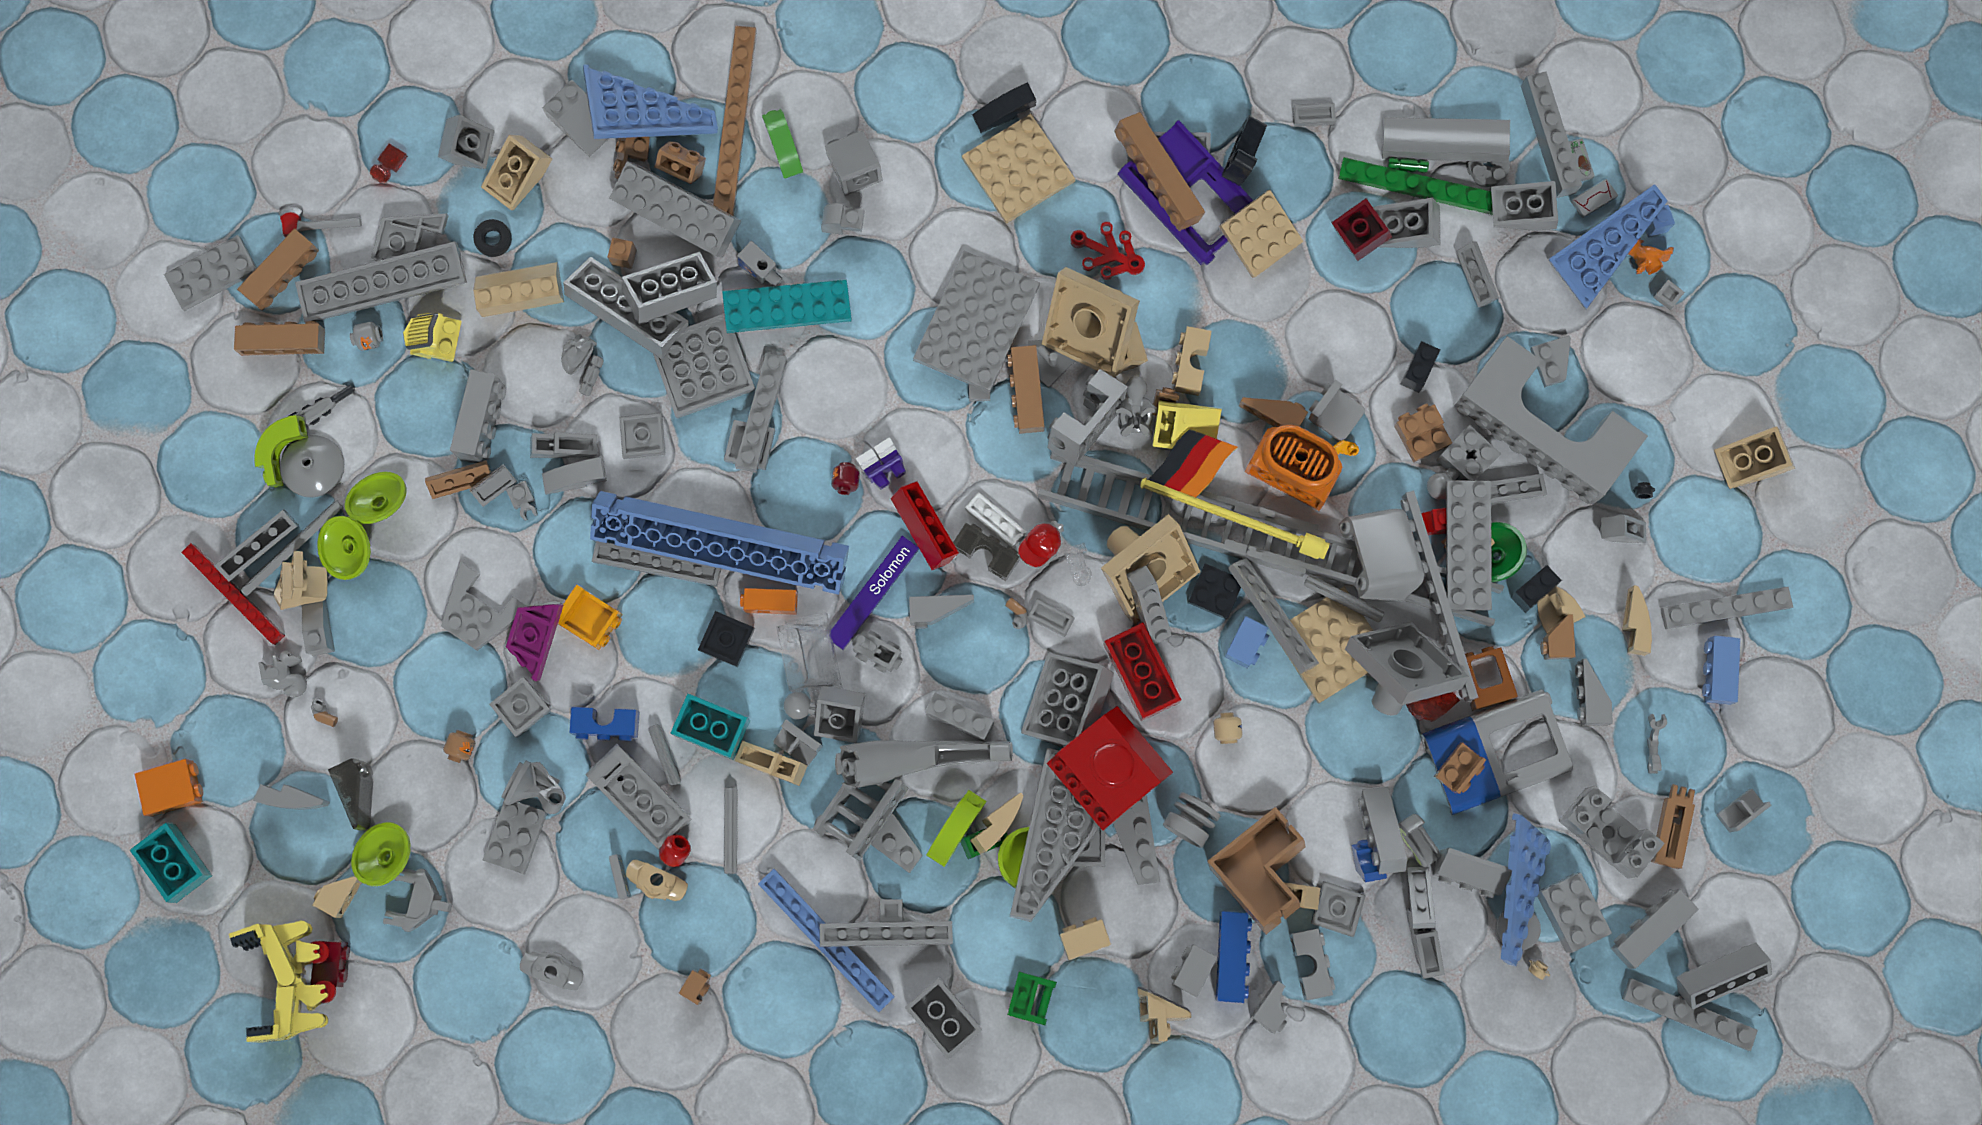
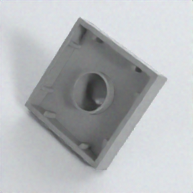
M1412 622L1353 635L1350 637L1345 648L1378 682L1371 702L1379 712L1393 716L1399 714L1402 706L1405 704L1461 690L1469 677Z

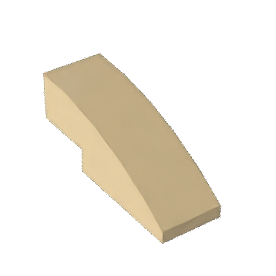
M1634 585L1628 589L1622 630L1630 632L1627 653L1645 656L1651 653V622L1643 594L1639 586Z
M742 741L734 760L800 786L807 765L745 741Z
M1022 793L1015 795L982 820L987 828L970 840L980 854L989 850L1005 834L1020 808L1023 799Z

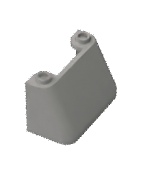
M1388 509L1349 516L1339 523V529L1344 538L1354 537L1363 572L1355 582L1359 598L1403 601L1422 584L1424 570L1407 514L1403 509Z

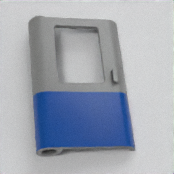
M1541 689L1421 734L1422 744L1426 752L1431 754L1436 771L1441 768L1460 742L1464 743L1480 757L1486 759L1483 764L1485 765L1484 769L1479 775L1473 776L1470 780V787L1464 793H1454L1442 784L1450 806L1451 816L1573 770L1572 761L1551 708L1552 699L1548 692H1544ZM1544 715L1557 753L1516 770L1503 773L1489 737L1490 733L1534 716Z

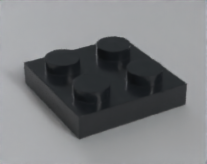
M1205 563L1188 603L1227 620L1241 586L1232 574Z
M715 611L698 651L738 668L755 628Z

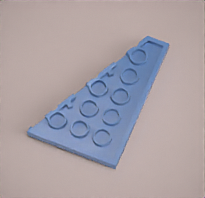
M583 65L594 139L715 134L718 131L716 115L713 110L701 108L693 103L690 105L681 102L672 95L657 92L650 87H647V89L633 84L634 82L620 76H613L606 71L602 73L589 68V65Z
M1513 813L1512 820L1516 821V829L1510 838L1508 869L1512 870V878L1506 887L1504 918L1508 919V926L1502 936L1501 960L1508 965L1517 967V963L1522 957V944L1528 935L1527 926L1529 918L1534 913L1533 903L1535 897L1539 894V881L1545 872L1544 863L1546 855L1550 853L1551 844L1550 840L1525 817Z

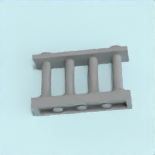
M897 779L893 783L886 781L876 784L885 790V795L881 801H876L858 788L849 790L842 785L824 813L816 819L813 830L821 836L826 831L848 845L846 853L860 861L909 789ZM851 795L873 809V813L868 819H863L844 806ZM838 813L860 827V832L856 837H850L831 824Z

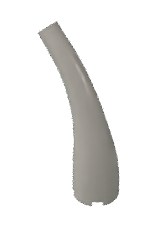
M874 740L841 746V752L836 753L835 768L837 775L842 774L845 781L842 783L843 787L850 790L884 783L933 767L961 763L1012 761L1013 745L1012 742Z

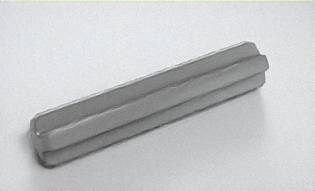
M658 724L650 726L648 731L670 786H675L681 780L662 730Z

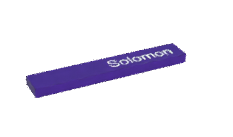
M901 536L828 633L826 639L844 651L919 551L918 546L904 536Z

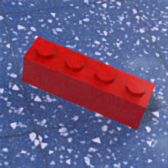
M918 481L900 487L890 499L931 570H935L949 564L959 552Z

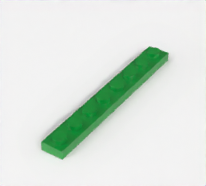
M1343 157L1338 177L1340 180L1422 199L1433 198L1439 203L1493 215L1491 191Z

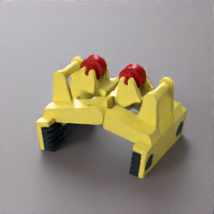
M297 921L276 926L255 924L229 933L232 947L238 948L241 946L244 951H249V949L252 950L254 947L262 946L263 953L268 956L277 979L276 1009H273L275 1025L246 1028L247 1042L263 1043L290 1040L301 1032L322 1028L328 1024V1017L325 1014L301 1013L302 1002L306 1005L308 1011H313L322 1003L332 1001L336 995V988L331 982L324 980L319 981L315 985H307L305 978H303V975H306V965L323 963L329 956V948L325 943L321 941L306 943L299 940L312 933L313 928L309 923ZM296 942L295 956H293L288 946Z

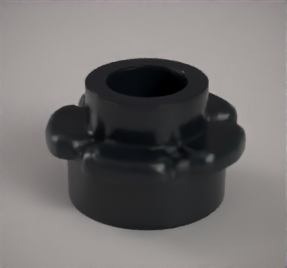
M1648 482L1638 483V486L1633 491L1636 498L1650 499L1653 497L1655 488Z

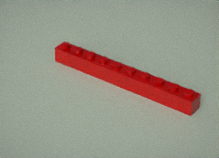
M190 543L181 552L270 643L276 645L285 637L232 581L228 582L214 566L215 564L196 545Z

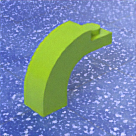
M293 415L277 420L259 438L255 449L254 462L255 467L264 469L263 479L267 486H284L279 465L280 454L288 443L308 438L304 417Z
M968 790L945 822L926 856L945 867L987 801Z

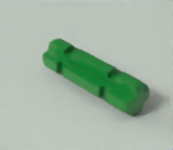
M1390 157L1388 168H1399L1401 171L1412 172L1418 170V172L1426 173L1429 168V161L1420 160L1418 162L1417 159L1406 158L1398 160V158Z

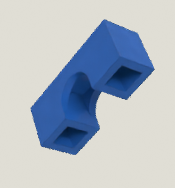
M571 707L569 733L576 735L575 739L588 740L589 736H597V740H610V737H619V741H632V738H638L640 712L637 710L614 709V718L611 723L601 726L597 722V710L594 708Z

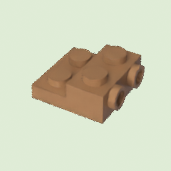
M1427 403L1416 409L1417 413L1413 415L1407 412L1399 416V421L1394 425L1413 463L1452 444L1443 426L1444 421L1435 404L1429 406Z

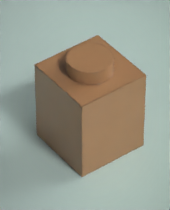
M612 237L607 257L614 266L632 269L637 249L632 241Z

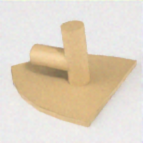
M1555 587L1537 603L1538 615L1546 633L1565 615L1573 614V623L1586 617L1576 600L1559 587Z

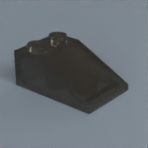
M351 758L329 768L328 771L352 828L366 832L370 829L373 794V779L371 775H373V771L368 763Z

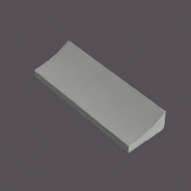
M1384 117L1382 159L1394 157L1398 159L1508 162L1510 120Z
M592 257L588 258L563 282L565 296L661 359L664 358L679 335L688 327V320L676 312L639 324L622 293V277Z

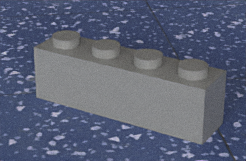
M283 509L214 566L229 582L295 529L298 524Z
M1147 566L1127 574L1140 623H1144L1153 643L1156 644L1171 637L1157 582Z
M1389 788L1362 789V796L1358 799L1359 811L1364 813L1362 818L1363 827L1368 829L1367 842L1369 848H1373V865L1377 866L1379 874L1406 871L1407 855Z
M1670 889L1661 896L1662 901L1658 905L1653 904L1645 912L1647 915L1642 920L1637 919L1630 925L1631 930L1626 935L1623 933L1614 940L1615 945L1611 949L1629 969H1636L1699 910L1681 889L1673 891Z
M1755 942L1677 976L1678 992L1693 1010L1772 975V965L1770 958Z

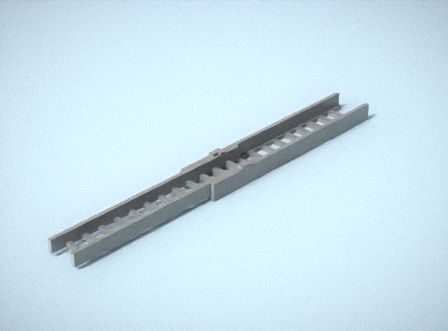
M1051 452L1050 459L1065 463L1066 466L1057 494L1040 489L1038 493L1039 499L1146 531L1157 524L1145 520L1153 493L1150 490H1146L1138 518L1126 515L1134 485L1140 486L1142 479L1147 478L1148 480L1151 475L1084 455L1075 466L1086 469L1076 500L1065 496L1074 465ZM1094 472L1106 475L1097 506L1086 503ZM1115 478L1127 482L1118 512L1106 509ZM1202 491L1197 496L1198 499L1273 527L1291 531L1290 533L1296 535L1298 533L1305 536L1307 532L1326 539L1325 542L1332 545L1326 566L1322 568L1310 564L1312 557L1307 555L1305 562L1289 558L1293 544L1287 542L1284 556L1269 552L1273 536L1268 534L1263 550L1254 546H1248L1253 531L1249 527H1247L1243 544L1228 540L1233 522L1227 520L1221 543L1207 539L1206 535L1213 515L1209 512L1207 513L1201 536L1187 533L1185 531L1193 506H1187L1181 530L1189 544L1240 559L1247 558L1250 562L1303 577L1308 572L1355 586L1357 578L1351 576L1358 554L1355 541L1319 531V525L1276 513V511L1256 507L1206 491ZM1169 497L1165 505L1162 519L1165 516H1167L1170 511L1173 499ZM1337 545L1352 550L1346 574L1331 570ZM1438 566L1440 576L1446 578V568ZM1491 582L1492 592L1501 593L1503 591V585ZM1413 591L1403 600L1433 610L1432 602L1434 600L1432 594H1429L1428 599L1413 595ZM1451 610L1453 616L1491 627L1495 623V619L1476 614V610Z

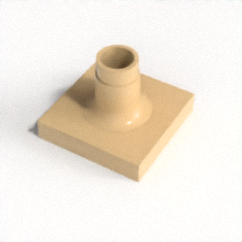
M1065 267L1057 274L1042 345L1096 371L1101 369L1115 378L1122 372L1140 301L1122 293L1118 289H1113Z
M1169 514L1141 536L1133 532L1128 526H1122L1114 530L1107 540V547L1115 557L1101 567L1124 614L1134 624L1140 621L1127 574L1147 566L1157 582L1163 602L1200 573L1179 523Z

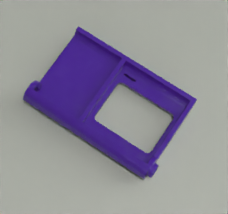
M1177 120L1158 139L1189 188L1197 181L1204 180L1234 214L1253 201L1240 186L1221 177L1224 168L1180 120ZM1129 161L1117 173L1200 265L1205 263L1207 266L1215 259L1214 254L1229 242L1223 234L1215 243L1209 245L1192 226L1178 231L1176 226L1171 223L1165 209L1160 206L1154 192L1149 189L1143 175L1138 172L1134 161Z

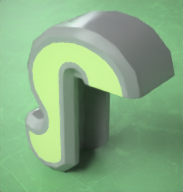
M1412 814L1398 823L1402 840L1413 852L1414 858L1419 865L1427 867L1440 858V851L1423 828L1425 823L1423 819L1417 814Z

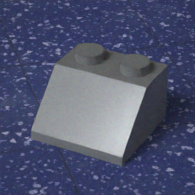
M461 115L448 118L438 157L455 165L486 169L495 131Z

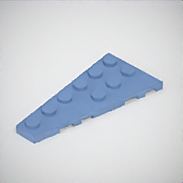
M1655 184L1549 259V262L1585 309L1589 307L1668 200Z

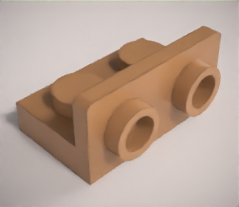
M1460 742L1434 777L1452 792L1457 794L1464 793L1470 787V780L1473 776L1479 775L1484 769L1485 765L1483 764L1486 759L1480 757L1468 746Z

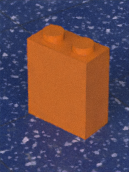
M182 759L134 773L144 816L154 817L203 802L202 796L204 792L197 778L199 770L193 760Z

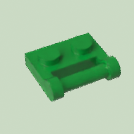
M1018 972L1007 1015L1046 1026V1014L1053 988H1056L1057 982ZM1038 984L1044 985L1038 1013L1037 1016L1031 1015Z

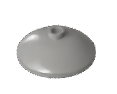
M310 435L308 438L296 440L285 450L280 463L281 477L285 485L300 496L309 498L323 496L332 491L343 476L344 458L342 452L335 443L322 436ZM310 460V464L305 466V462Z

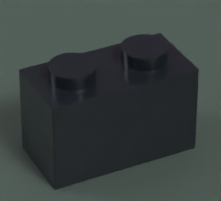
M1421 341L1414 352L1400 385L1419 393L1424 387L1441 349Z
M1546 565L1512 595L1511 599L1524 613H1527L1557 587L1562 580Z

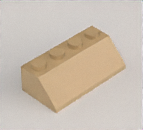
M557 262L475 277L473 291L476 310L482 317L564 302Z

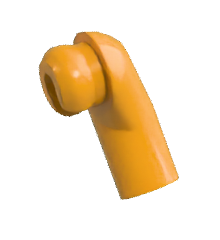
M1342 440L1333 446L1338 455L1355 456L1359 453V447L1353 442Z

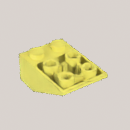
M1159 400L1152 440L1153 447L1173 449L1176 442L1190 429L1217 439L1222 409Z

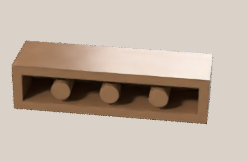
M294 229L237 290L262 311L272 304L273 299L287 288L288 283L302 272V268L308 262L314 260L319 250Z
M306 321L305 324L284 322V324L277 325L273 322H264L263 325H256L247 322L243 323V325H235L234 350L241 356L324 354L325 329L315 321Z
M1036 345L1011 347V354H1007L1008 367H1013V374L1009 375L1010 387H1015V395H1011L1012 407H1017V415H1013L1014 427L1019 428V434L1044 432Z

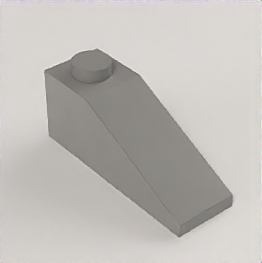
M974 595L909 597L910 625L915 626V629L928 628V625H933L974 603Z
M326 599L302 605L304 646L306 653L312 656L335 652Z

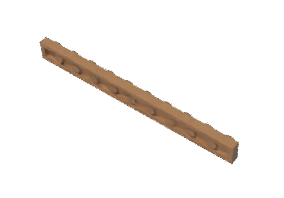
M735 26L713 202L714 206L734 216L757 32L755 27Z

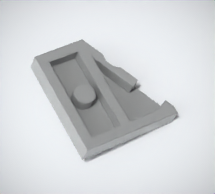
M1570 335L1530 348L1531 353L1542 360L1537 370L1544 388L1566 380L1571 341Z

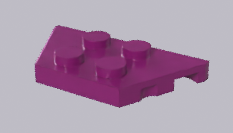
M563 604L517 608L506 648L517 658L518 663L522 667H526L533 675L531 677L533 681L541 680Z

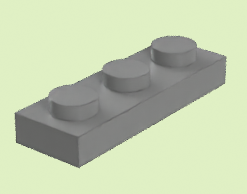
M1473 241L1456 250L1477 306L1484 307L1499 299L1478 243Z
M1543 473L1491 481V504L1547 495Z
M1407 867L1412 927L1435 928L1436 921L1429 867Z

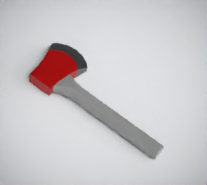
M290 206L279 211L284 237H287L294 229L300 233L306 230L362 226L361 218L306 222L301 221L303 211L297 207Z

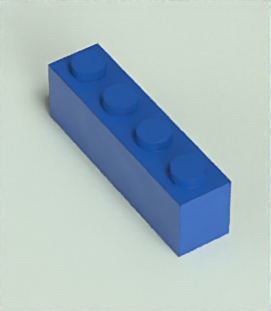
M1220 912L1215 1001L1244 1003V1000L1248 999L1249 985H1245V978L1250 974V963H1246V956L1250 954L1251 941L1247 940L1248 931L1251 932L1252 918H1248V913Z

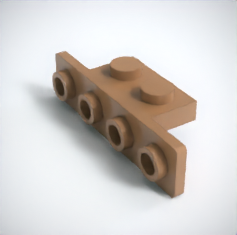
M650 137L619 138L615 147V151L618 152L617 159L613 165L615 178H619L628 158L643 162L647 160Z

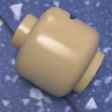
M1233 712L1220 713L1221 717L1216 718L1213 722L1215 739L1219 740L1220 744L1238 743L1237 740L1242 738L1241 719L1234 717Z

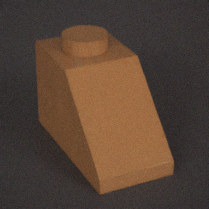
M1573 614L1563 616L1544 636L1543 642L1540 644V651L1544 655V660L1571 659L1575 657Z

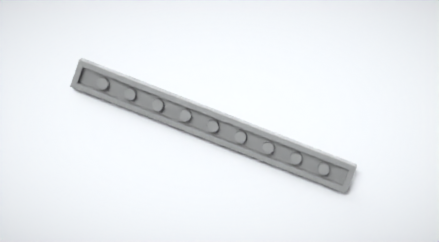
M1414 490L1406 492L1400 501L1401 508L1408 516L1422 567L1427 578L1426 588L1428 593L1432 594L1434 600L1432 608L1434 613L1438 614L1440 620L1438 624L1441 635L1445 636L1447 642L1445 644L1446 653L1469 676L1463 688L1458 690L1465 702L1472 701L1478 698L1477 691Z

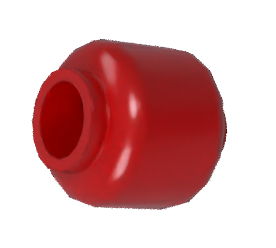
M674 834L668 836L659 849V857L668 866H680L689 856L691 845L681 835Z

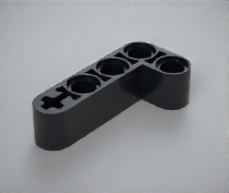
M1248 115L1240 129L1221 177L1238 186L1242 185L1257 162L1255 155L1267 127L1265 123Z

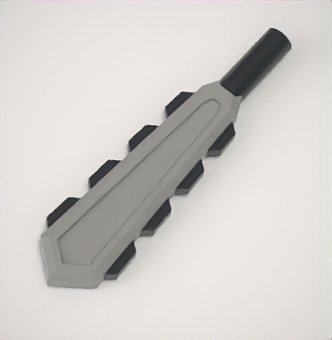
M349 385L335 395L325 398L320 397L315 400L313 405L308 404L302 407L299 413L294 412L288 416L298 415L304 417L307 430L310 424L315 425L319 422L320 417L328 416L338 402L354 393L355 390Z

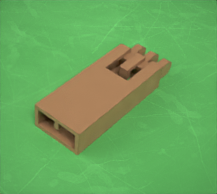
M1672 784L1669 798H1665L1663 801L1656 835L1665 844L1651 862L1675 869H1682L1695 804H1693L1695 790L1689 789L1687 796H1685L1686 787L1681 786L1679 794H1677L1678 785ZM1679 810H1683L1680 825L1672 823L1673 817L1679 818Z

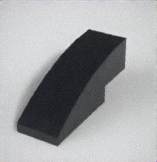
M1026 82L992 100L973 113L972 117L980 133H983L1018 117L1019 113L1035 107L1036 98L1029 83Z

